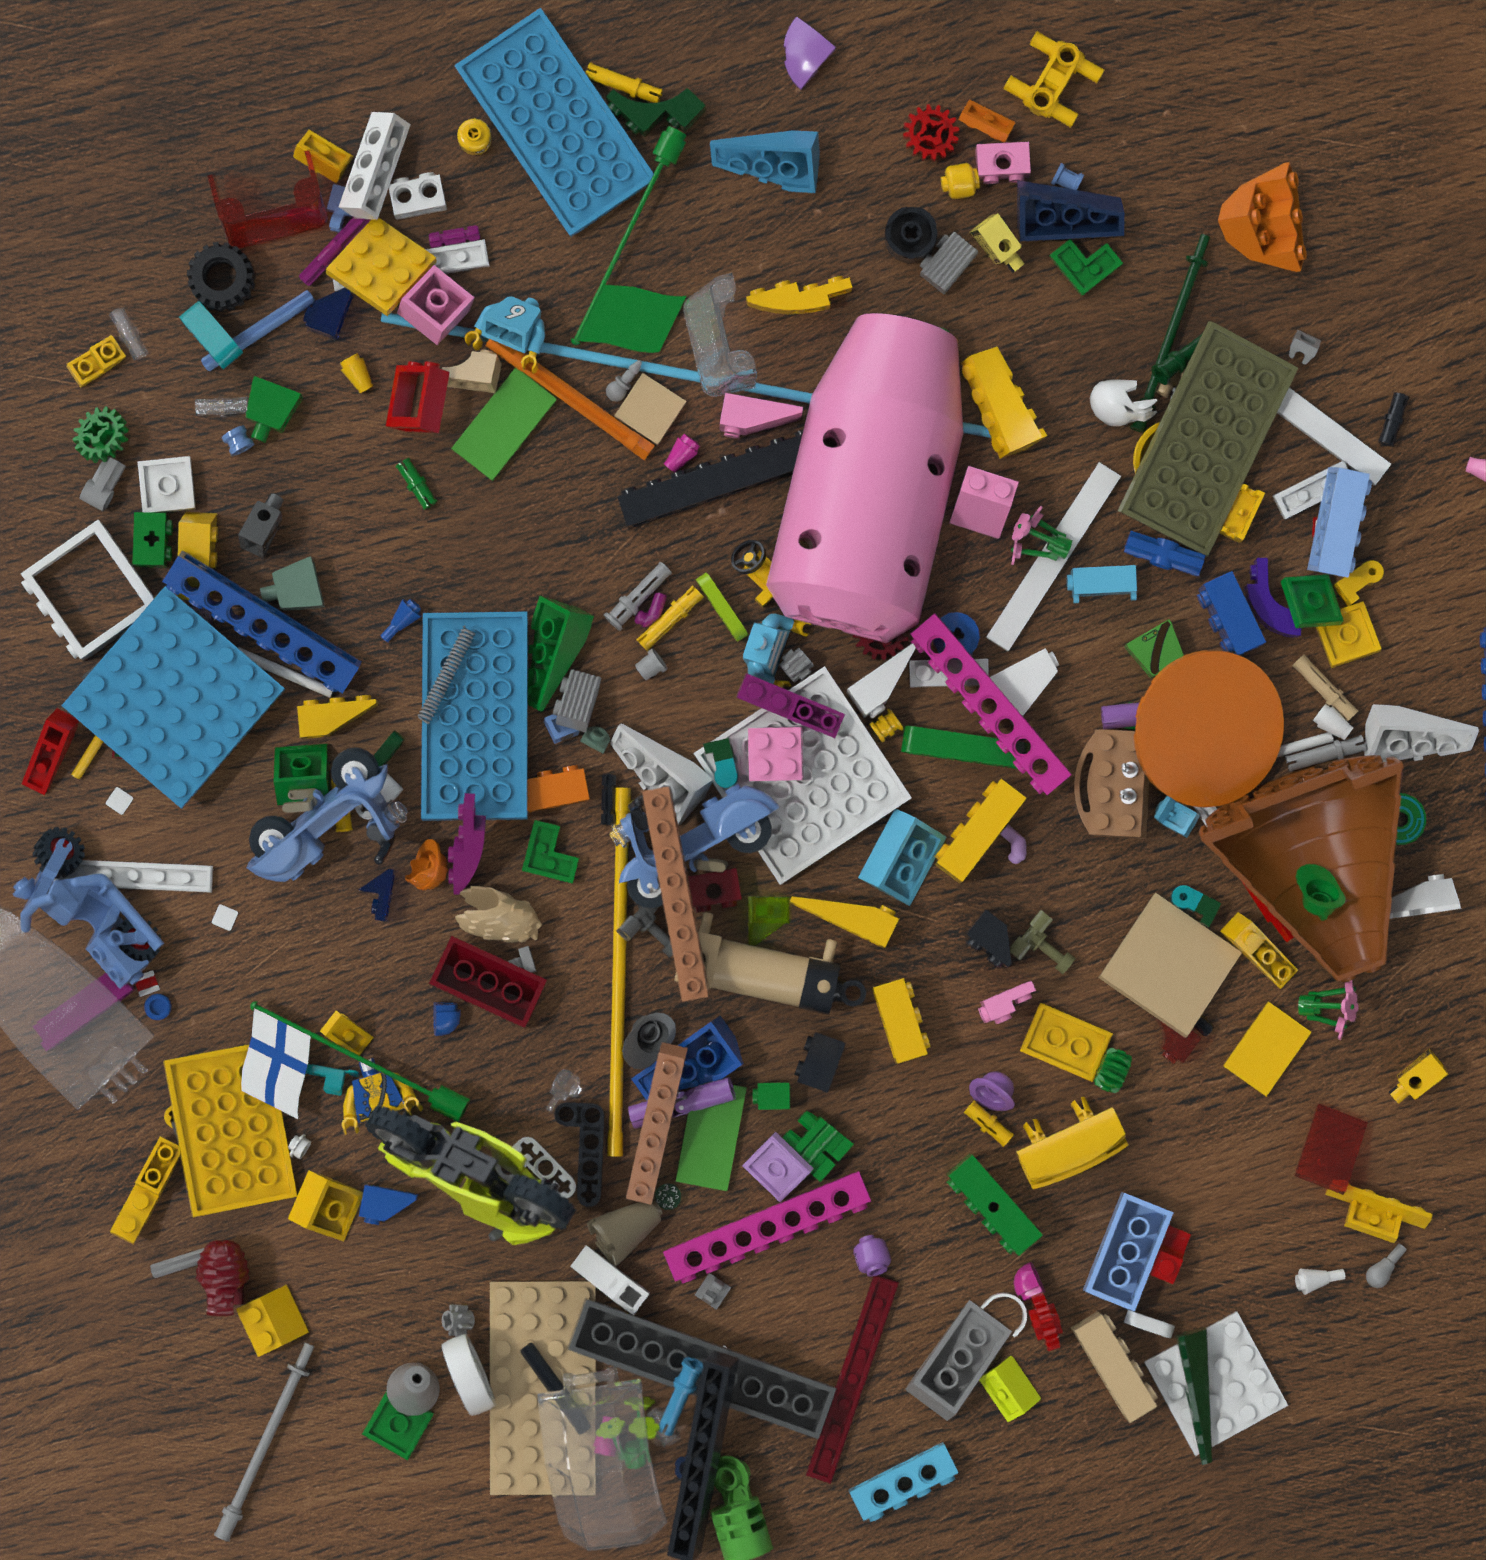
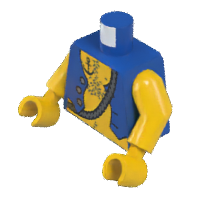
M374 1058L368 1059L369 1061L375 1063ZM359 1062L363 1078L352 1081V1085L347 1089L343 1104L344 1120L342 1128L345 1135H347V1128L351 1126L355 1127L356 1134L359 1133L358 1123L367 1121L377 1106L387 1107L391 1111L392 1109L395 1111L405 1109L411 1116L410 1111L412 1107L417 1106L420 1111L423 1110V1107L417 1100L412 1087L382 1072L378 1073V1070Z

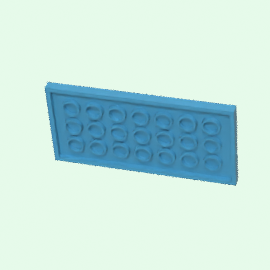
M541 8L454 65L570 238L649 185L654 173Z
M528 612L423 613L422 707L424 706L423 703H426L425 700L435 684L434 681H437L436 678L441 673L440 670H443L442 666H445L444 663L452 651L451 648L454 647L453 644H456L455 641L458 640L457 637H459L463 626H466L465 628L469 631L474 632L475 636L471 635L474 639L464 636L472 641V643H468L470 645L467 647L468 650H464L466 654L455 650L464 655V658L454 654L462 659V661H458L461 665H457L458 669L448 665L457 672L447 669L454 673L455 676H451L453 680H450V684L441 680L449 685V687L439 684L447 688V691H444L445 695L437 692L444 698L434 695L441 699L442 702L432 699L440 705L437 706L438 709L428 706L436 711V713L426 710L434 714V717L425 714L432 718L431 721L424 718L430 724L422 721V821L458 820V805L464 803L465 793L475 794L476 815L486 816V820L528 819Z

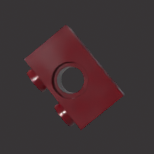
M736 868L724 870L723 872L688 876L696 913L711 911V905L721 904L722 908L737 906V901L742 900ZM710 884L720 886L721 895L718 898L712 899L707 896L706 888Z

